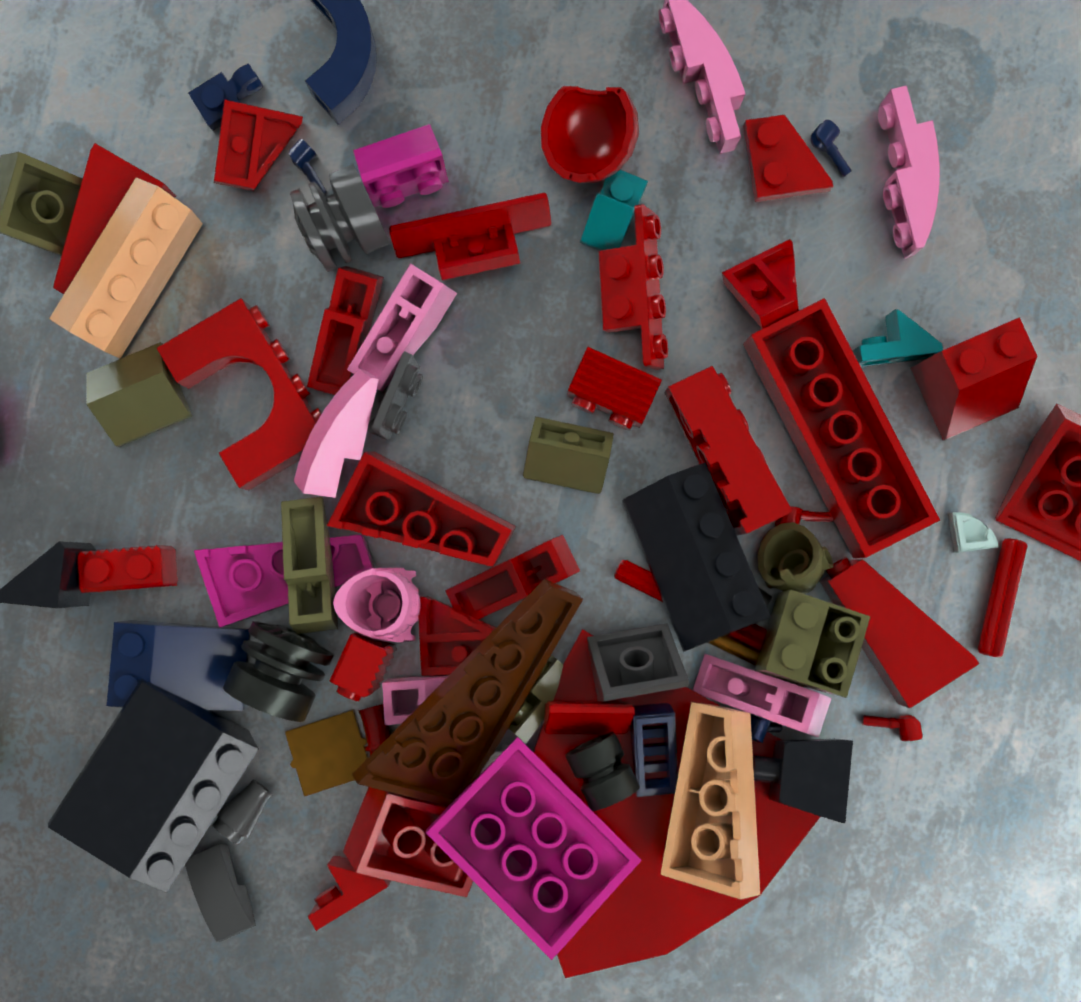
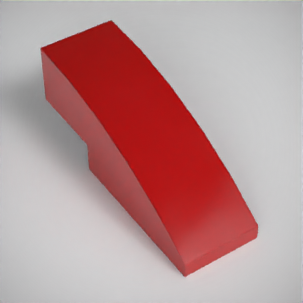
M349 266L338 268L329 308L324 310L308 378V388L336 395L340 388L354 375L347 369L370 331L384 280L383 276Z
M562 534L445 590L453 608L474 618L481 619L526 598L544 579L557 583L580 572V569Z

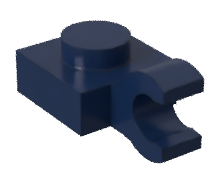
M248 63L237 69L229 81L220 72L188 92L207 125L214 131L221 127L224 100L241 103L240 100L259 91L263 84Z

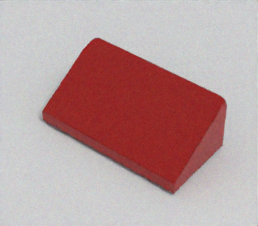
M547 701L545 703L544 730L547 734H606L609 732L626 734L635 714V707L627 702Z

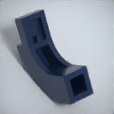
M310 0L337 30V41L328 61L307 78L305 82L312 97L339 125L358 108L371 87L377 63L375 39L367 13L360 0Z

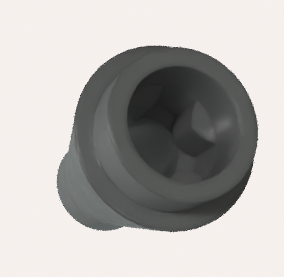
M253 779L243 791L220 809L217 814L218 818L212 824L213 827L225 838L239 845L244 837H250L272 793L261 783Z

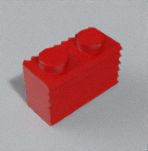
M587 347L568 388L567 396L573 398L571 404L574 407L593 414L595 409L610 415L608 419L610 423L630 431L632 425L637 428L642 426L662 379Z
M156 545L81 551L78 554L79 589L81 593L177 586L176 549L172 546Z
M358 633L350 634L329 680L338 686L336 692L348 699L359 702L361 697L369 696L381 687L379 683L384 680L383 675L387 673L386 667L391 665L389 660L394 658L393 652L397 651L396 645L391 642L370 640Z

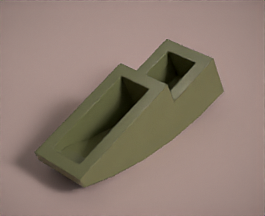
M323 497L282 501L284 580L288 584L289 625L297 634L338 629V618L333 605L336 592Z

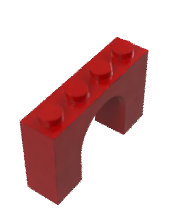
M240 298L156 349L175 381L188 389L223 368L237 363L258 365L268 374L274 390V403L269 417L256 431L219 452L237 486L240 489L250 491L300 460L310 433L320 418L322 411L319 408L312 410L305 398L311 394L308 387L298 373L292 376L285 365L290 358L280 341L276 339L272 342L266 333L265 328L270 326L261 309L258 305L251 308L249 304Z

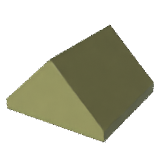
M161 342L86 373V405L117 447L192 417L180 384L175 381L156 349L163 344Z

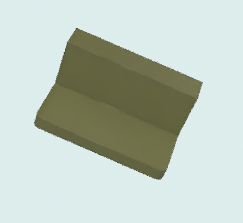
M535 416L523 477L600 494L610 459L614 433Z

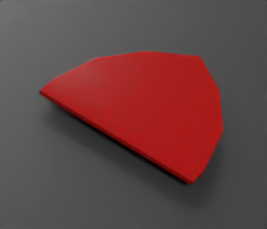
M582 629L563 663L561 679L553 701L627 702L632 704V706L669 703L675 712L677 767L679 774L691 702L720 705L688 687L609 701H598L587 637L594 635ZM543 719L533 753L588 806L581 791L584 780L575 778L565 755L577 746L603 734H547L544 730ZM663 723L644 724L642 727L663 725ZM629 727L626 734L615 735L624 752L621 762L622 764H629L634 773ZM767 732L763 743L752 740L753 755L773 757L775 741L781 739ZM664 737L643 739V744L664 742ZM665 755L644 757V762L666 760ZM667 771L645 773V779L667 777ZM754 781L761 895L821 816L769 800L770 783ZM635 792L614 805L593 811L642 861L557 954L565 978L666 955L760 896L738 899L660 875L675 794L637 797Z

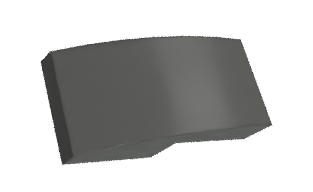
M217 844L190 857L185 864L188 878L203 918L216 942L224 941L256 926L246 885L237 884L228 845Z

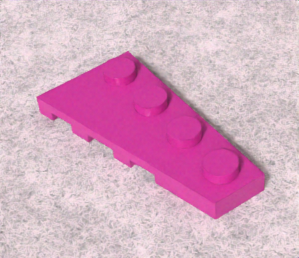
M364 535L330 537L335 588L343 585L353 576L375 568ZM283 542L194 550L219 628L289 604L288 584L284 580Z

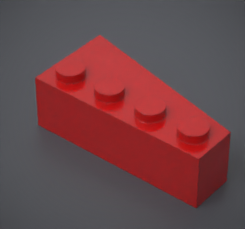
M710 366L668 386L664 393L698 464L706 462L736 535L747 534L792 513L793 511L772 475L761 450L749 433V426L745 416L740 409H736L729 396L732 394L731 388L724 374H717L714 367Z
M375 451L363 453L327 524L329 527L346 529L361 533L362 535L382 538L414 548L427 549L439 552L442 555L491 567L499 561L516 528L510 522Z

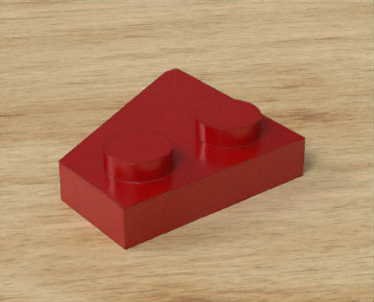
M224 100L213 183L254 191L301 126L303 116Z
M786 115L745 120L743 130L755 202L831 191L834 187L832 179Z
M790 239L722 272L724 285L762 329L799 311L793 242Z
M429 596L420 597L421 609L418 618L421 676L450 675L496 627Z

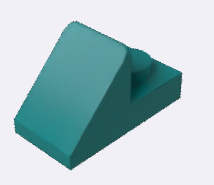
M622 170L606 178L600 193H597L580 243L599 251L621 247L635 215L634 206L639 205L648 181Z
M895 309L885 317L888 342L886 336L866 338L861 340L862 345L855 348L853 353L859 365L866 367L926 360L942 351L943 344L902 311Z

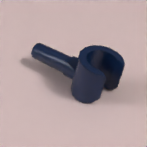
M827 119L819 124L811 134V144L819 151H825L844 177L852 170L838 151L837 146L833 143L839 136L840 130L834 122Z
M299 139L289 150L291 160L307 176L310 183L315 181L326 195L328 193L314 169L309 165L317 154L303 139Z
M751 714L753 741L763 743L767 732L780 733L783 727L781 724L761 719Z

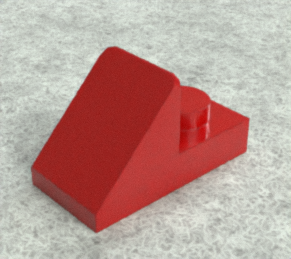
M335 855L328 862L327 866L339 885L340 890L334 885L319 894L314 899L316 905L309 913L308 918L317 931L389 887L391 881L356 873L347 858Z

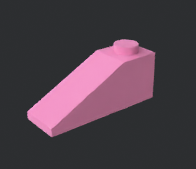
M410 263L347 370L353 374L359 369L368 371L379 379L377 389L383 392L390 384L403 352L405 351L412 355L417 352L437 328L457 293Z
M707 654L704 655L693 687V691L704 697L818 738L832 699L816 691Z

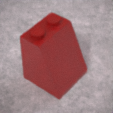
M1019 317L942 350L910 369L942 440H946L1018 409L1038 356Z

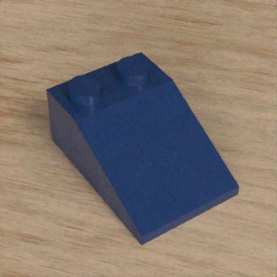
M137 620L114 622L106 706L123 707L139 681L143 679L206 710L243 711L244 703L227 694L223 686L234 662H248L249 654L242 650L241 646L243 641L250 640L249 629Z

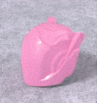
M372 568L353 576L335 594L333 605L336 614L350 629L367 639L399 643L415 641V635L411 634V629L419 620L418 615L421 609L419 589L412 583V577H416V571H408L405 568Z

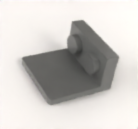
M404 351L390 384L383 392L378 389L376 390L367 432L390 440L392 433L399 434L407 416V412L403 411V407L408 396L414 397L423 378V375L418 373L420 366L412 354Z

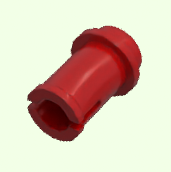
M384 704L358 710L368 744L364 749L369 751L370 755L390 736L389 727L385 725Z

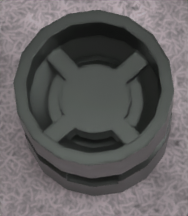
M614 732L593 738L565 755L575 778L584 780L581 791L592 811L614 805L631 796L640 788L630 765L622 764L621 762L624 752Z

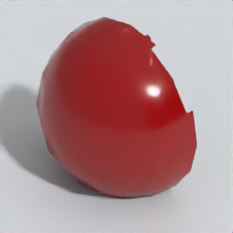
M563 86L548 104L541 124V148L549 166L562 178L577 183H596L616 174L632 156L639 137L638 112L630 95L621 87H606V90L597 91L578 86Z

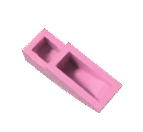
M359 369L340 388L312 429L300 456L293 481L302 493L336 498L344 458L361 460L379 381L378 378L368 371Z

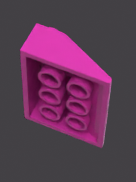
M518 737L426 829V834L551 960L642 861Z

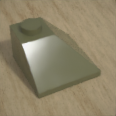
M21 152L1 155L0 234L62 256L83 178Z

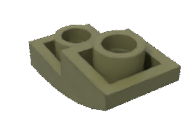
M550 656L508 728L525 744L544 719L545 703L553 701L557 692L563 664L553 656Z

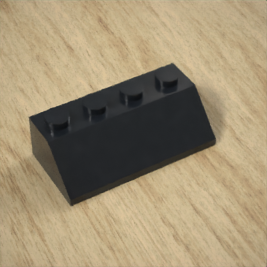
M706 462L668 475L622 500L683 652L771 617Z

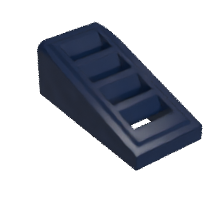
M669 703L634 706L635 714L630 725L634 775L640 786L638 791H636L637 797L675 794L678 779L675 712ZM663 723V725L642 727L644 724ZM664 737V742L643 744V739ZM665 755L666 760L644 762L645 756ZM667 771V777L645 779V773Z

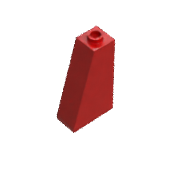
M94 143L90 150L53 288L65 294L135 178L159 186L174 198L176 195L160 180Z
M844 557L833 563V568L826 570L828 575L819 581L833 604L871 616L862 649L899 705L912 708L980 664L972 653L863 559L849 561L847 557Z

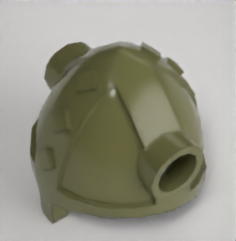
M793 522L779 524L771 529L761 541L758 551V569L767 587L770 589L776 588L782 591L791 589L807 594L814 590L816 584L823 577L825 570L833 568L832 557L825 546L822 547L815 535L805 526Z

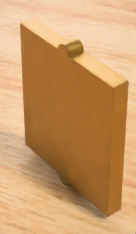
M354 709L285 731L293 758L290 765L292 768H296L304 797L354 781L355 779L352 774L368 758L367 751L364 749L367 740L365 737H362Z

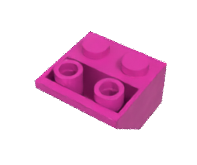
M430 124L353 150L362 182L374 208L378 206L383 208L397 206L405 200L404 197L416 193L421 195L432 194L440 190L442 184L449 182L443 155Z

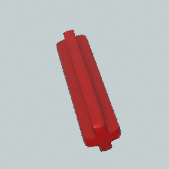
M1007 538L1002 542L978 646L979 653L995 658H1001L1004 653L1028 548L1026 542L1018 539Z

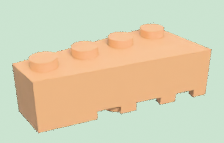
M691 702L660 875L738 899L760 895L751 714L717 705Z

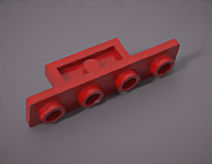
M546 193L534 194L391 225L389 233L397 258L435 251L441 280L452 279L520 264L514 234L550 226L549 200Z
M644 204L634 206L636 245L599 251L603 331L612 333L641 328L643 364L651 369L661 370L665 367L664 358L668 357L669 351L667 338L662 332V318L666 316V303L663 295L660 294L659 279L663 278L664 275L663 261L658 254L657 239L661 237V223L655 212Z

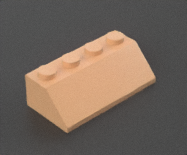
M135 178L49 319L77 337L121 359L203 223L190 208L159 186Z

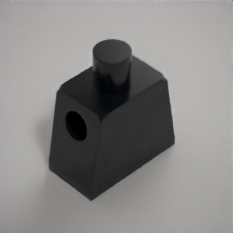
M835 738L777 740L774 744L773 757L753 755L754 781L770 783L769 800L833 821L845 823L853 741Z

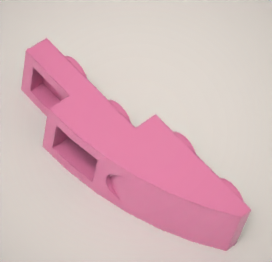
M664 0L663 9H659V22L663 34L669 33L672 47L669 48V56L672 68L675 72L680 71L683 84L695 81L698 102L700 105H706L709 118L706 119V129L710 142H716L719 154L734 151L741 138L734 110L740 108L746 94L736 66L719 35L706 18L688 0Z
M907 85L891 89L881 102L878 110L880 126L883 130H887L890 141L888 148L889 160L892 167L897 168L885 182L883 199L886 208L892 210L895 221L893 227L894 241L898 248H902L904 259L913 257L925 247L937 208L940 179L938 143L933 120L917 124Z

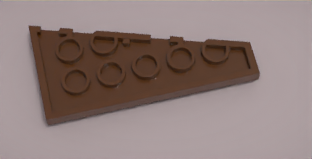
M544 579L352 774L357 784L448 807L481 774L486 763L494 754L582 603L583 598L573 590Z

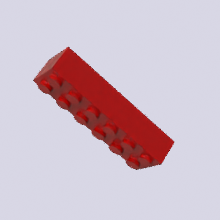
M825 298L748 337L743 345L853 558H867L940 521Z

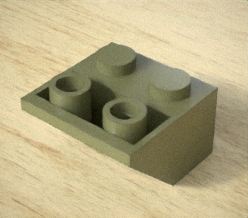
M791 589L779 592L754 671L792 684L847 698L871 616Z

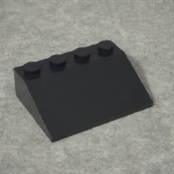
M141 679L49 820L48 828L128 878L167 893L259 748L248 729Z

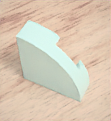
M963 512L948 513L954 553L999 547L993 531L979 519Z

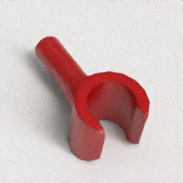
M790 506L793 512L777 519L775 526L791 522L800 524L801 520L811 522H833L834 520L830 512H813Z
M863 715L862 725L889 729L898 728L900 741H916L923 738L921 723L912 715H902L896 718Z

